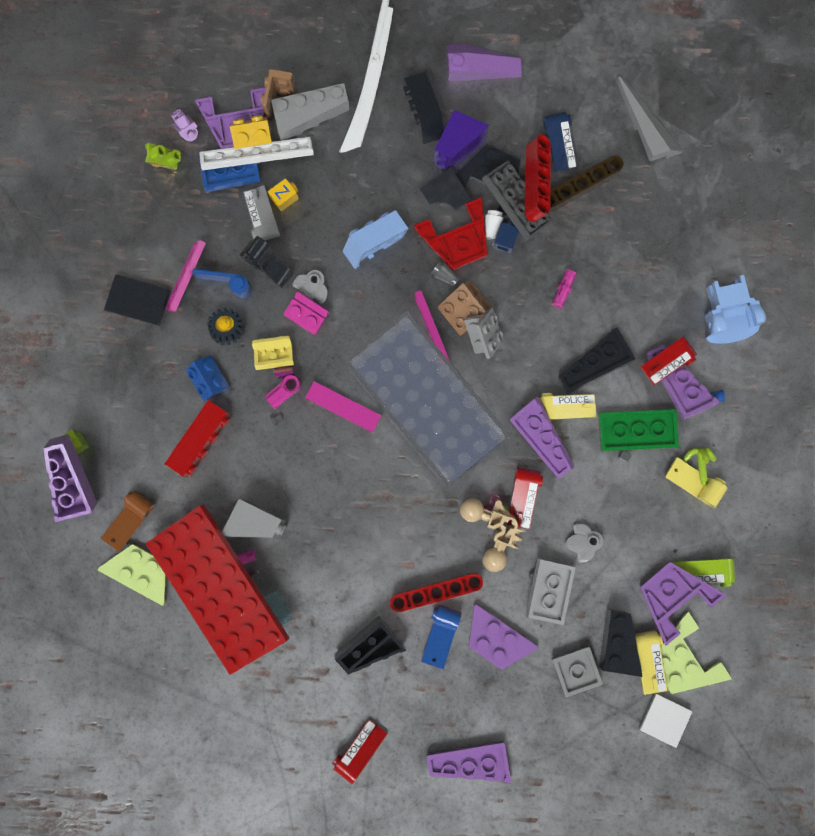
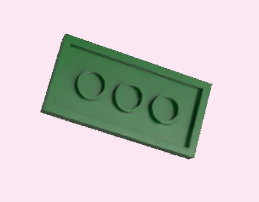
M676 409L598 413L601 452L679 448Z

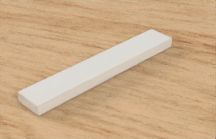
M311 137L275 141L240 149L232 147L199 152L202 170L314 155Z

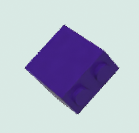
M453 110L435 148L434 164L442 170L454 169L485 143L489 125Z

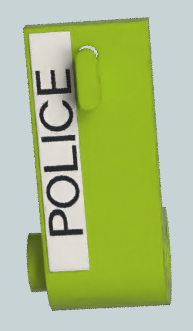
M734 558L673 562L676 566L707 584L720 583V587H730L733 582H736Z

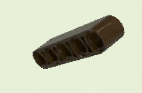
M611 156L551 189L550 201H552L553 205L550 206L549 213L617 177L624 165L621 157ZM609 165H615L617 170L611 169ZM598 173L601 176V178L597 179L593 176V174ZM577 182L584 183L585 187H579ZM561 191L568 192L569 196H562Z

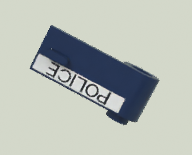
M564 111L543 116V128L550 140L555 172L576 168L577 163L570 130L572 125L570 114L567 115Z

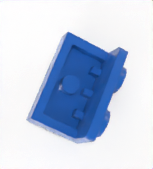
M211 355L193 361L186 368L189 379L193 382L204 402L230 388Z

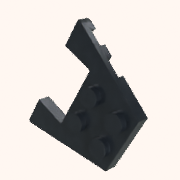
M486 145L456 175L464 188L470 178L486 185L482 178L506 161H509L514 166L519 175L520 160L490 145ZM499 204L497 211L502 212L503 215L509 217Z

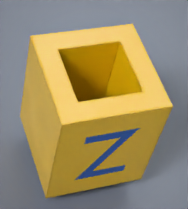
M286 178L268 191L269 197L281 212L299 199L297 195L299 190L293 182L289 183Z

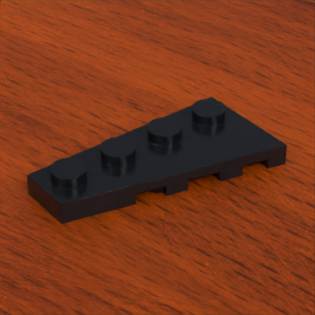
M616 327L608 336L599 341L595 347L585 353L581 359L559 375L558 379L568 395L634 362L636 358Z

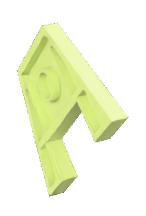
M686 611L675 625L681 634L667 646H665L664 641L663 645L660 646L666 685L671 694L732 679L720 661L703 671L683 640L699 629L690 613Z

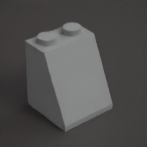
M238 499L222 533L226 537L275 538L283 535L287 527L285 524L286 519L245 499Z

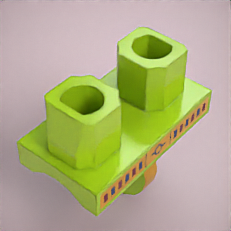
M151 143L145 144L147 150L146 163L156 168L178 169L177 163L181 161V152L179 150H172L162 145Z

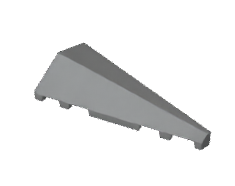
M619 76L617 78L618 86L634 129L639 132L649 161L662 157L668 158L682 153L683 150L629 83L624 77Z

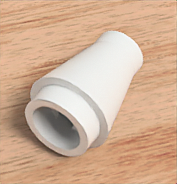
M488 210L487 215H485L486 238L496 239L504 219L502 212Z

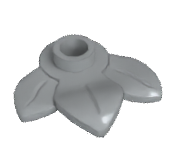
M312 270L307 275L302 274L294 279L292 286L299 289L301 293L310 299H315L321 305L327 299L328 290L324 285L325 277L321 271ZM313 276L318 278L317 283L312 281Z
M576 524L573 526L575 535L569 537L564 545L569 550L577 552V562L583 563L594 557L595 551L603 546L604 539L599 532L592 531L588 525ZM596 538L597 544H591L590 539Z

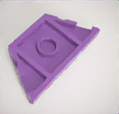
M477 604L474 605L469 647L502 670L538 649L537 645Z

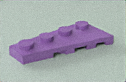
M663 345L647 352L648 360L658 355L667 347ZM683 366L661 380L683 420L719 404V400L713 397L708 392V389L703 384L701 385L694 378V375Z

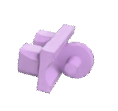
M180 109L170 114L175 121L172 125L181 137L187 141H193L197 138V125L188 114L185 116Z

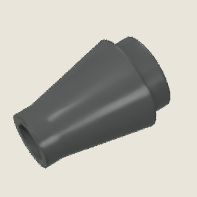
M439 260L431 271L435 278L452 286L460 278L445 261L443 263Z

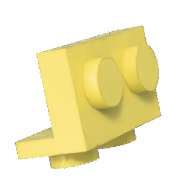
M290 336L252 341L256 370L294 365Z

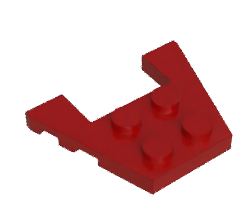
M481 197L465 204L472 222L445 234L437 236L430 219L414 225L415 231L453 271L487 257Z

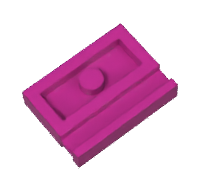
M297 291L283 315L316 335L330 311L300 291Z

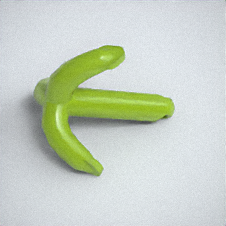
M707 447L692 448L686 453L683 461L686 463L693 455L697 454L701 485H707L706 464L710 460L715 462L716 456Z

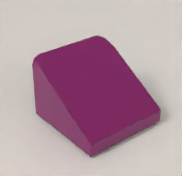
M294 365L274 368V377L276 379H282L288 375L295 376Z

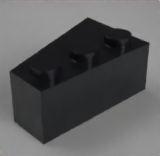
M607 609L599 668L607 672L643 677L631 614Z
M378 616L335 653V660L349 675L382 659H388L399 652H405L406 648L385 621Z

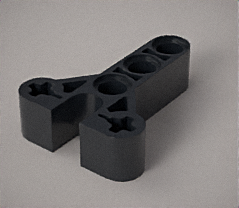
M256 236L253 241L251 240L239 255L256 270L262 271L270 281L280 288H283L294 274L275 256L271 246L259 236Z

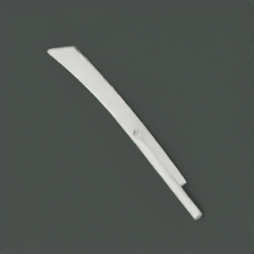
M382 0L363 88L351 125L339 150L340 153L361 147L389 37L393 8L388 7L390 0Z

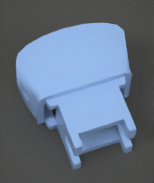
M744 275L734 280L732 285L719 287L718 281H715L706 288L712 309L705 315V339L708 342L727 344L744 340L754 335L759 330V326L766 322V314L759 300L756 301L754 297L750 298Z

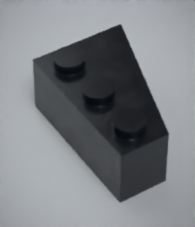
M426 72L404 78V96L409 98V109L411 112L413 111L414 122L418 126L423 144L440 140L444 131L442 112Z

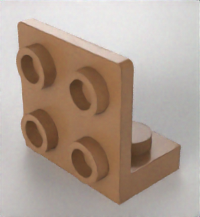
M270 69L269 76L266 75L264 86L266 90L265 94L262 93L261 105H263L264 113H266L269 120H272L273 116L271 100L276 99L277 93L283 96L296 94L297 88L293 74L290 72Z
M472 281L461 284L438 306L440 312L460 336L467 332L464 322L466 317L483 315L488 308H493Z

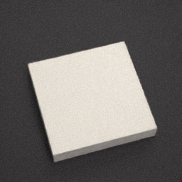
M655 693L639 730L677 748L692 711Z

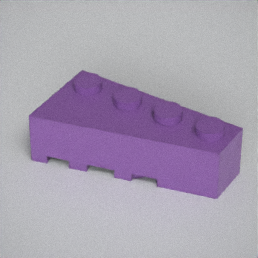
M69 434L50 439L43 450L46 469L49 473L52 508L54 507L55 512L54 521L59 522L92 513L97 500Z

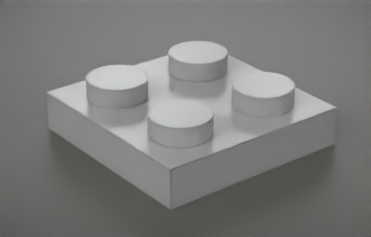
M589 646L551 658L565 697L603 685Z

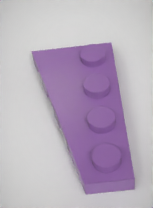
M537 396L515 414L510 421L559 479L569 472L574 465Z
M504 741L426 754L429 776L459 777L470 780L482 779L511 783Z

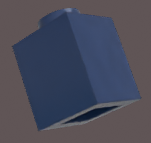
M501 223L493 246L494 249L511 254L519 230L513 223Z

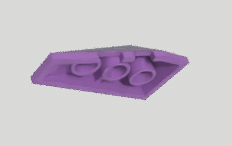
M468 44L446 45L448 81L522 77L521 58Z

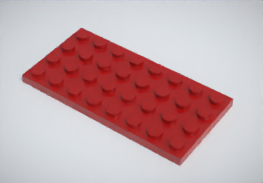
M204 504L145 543L229 675L290 639Z

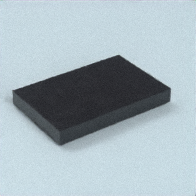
M115 274L104 310L160 326L170 290Z

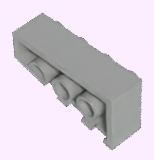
M344 83L271 100L281 141L288 140L295 135L298 136L303 131L311 127L314 128L319 123L350 110Z

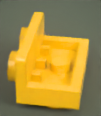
M262 115L252 116L251 120L244 121V118L232 120L233 123H229L234 149L272 143L267 118Z

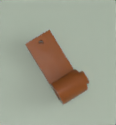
M130 491L123 499L125 508L100 538L118 552L122 550L155 506L153 502L137 491L133 493Z

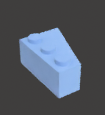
M396 210L390 214L386 212L377 221L371 220L362 229L356 228L351 231L342 252L353 268L356 269L360 266V261L366 257L370 260L374 257L373 253L382 248L385 250L403 238L408 227Z

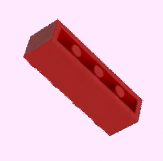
M208 400L164 464L182 477L188 478V476H192L197 470L196 465L199 460H203L208 453L207 448L210 444H214L217 441L220 429L225 428L229 423V416L231 414Z

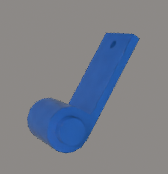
M208 268L192 270V274L197 279L229 282L231 291L238 298H246L251 294L252 287L242 275L212 272Z
M439 605L438 608L434 607L431 616L434 622L421 660L422 663L444 670L462 612Z

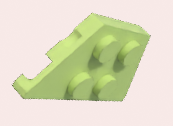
M132 544L98 568V571L162 606L165 605L167 579L152 553Z

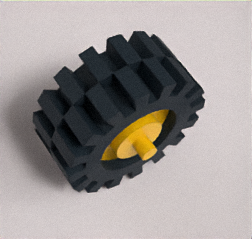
M224 308L223 312L218 309L217 314L213 312V317L209 316V322H207L211 338L216 343L220 342L221 345H224L225 342H227V345H231L230 341L236 343V338L240 340L244 327L237 312L234 313L233 309L228 311L227 308Z

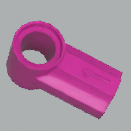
M288 375L279 385L266 394L265 398L276 409L292 395L298 393L302 388V383L297 377ZM296 380V387L290 390L288 382Z

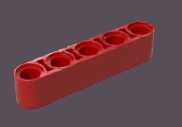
M543 134L538 135L526 146L525 216L531 222H537L550 212L551 144L548 137Z
M469 573L396 593L391 597L390 607L395 612H403L476 592L482 588L483 579L477 573ZM471 577H478L479 585L471 587L469 579ZM451 583H460V590L452 592L450 590ZM434 587H439L442 590L440 597L435 598L431 595V590ZM416 592L423 595V600L419 603L412 600V595ZM395 598H402L404 606L401 608L395 607L393 604Z

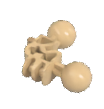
M477 498L465 499L461 503L459 510L464 520L476 522L481 519L487 522V527L492 529L498 528L493 536L495 541L494 547L485 551L482 562L487 570L499 572L507 564V557L504 553L506 546L519 549L516 541L523 540L519 534L520 532H526V530L518 526L515 516L506 511L501 500H496L494 508L490 511L485 509L482 502ZM509 520H511L513 526L509 525V527L506 529L504 522H508Z

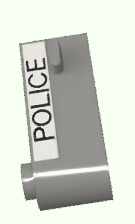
M265 186L244 191L243 194L254 228L251 229L253 239L259 236L264 241L279 237L280 232Z

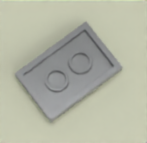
M537 559L525 617L564 625L576 567Z

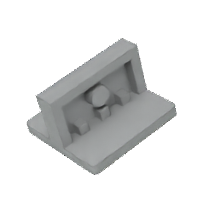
M488 308L483 315L468 316L464 319L475 354L485 353L487 359L494 355L503 342V333L498 326V317L494 313L493 308Z

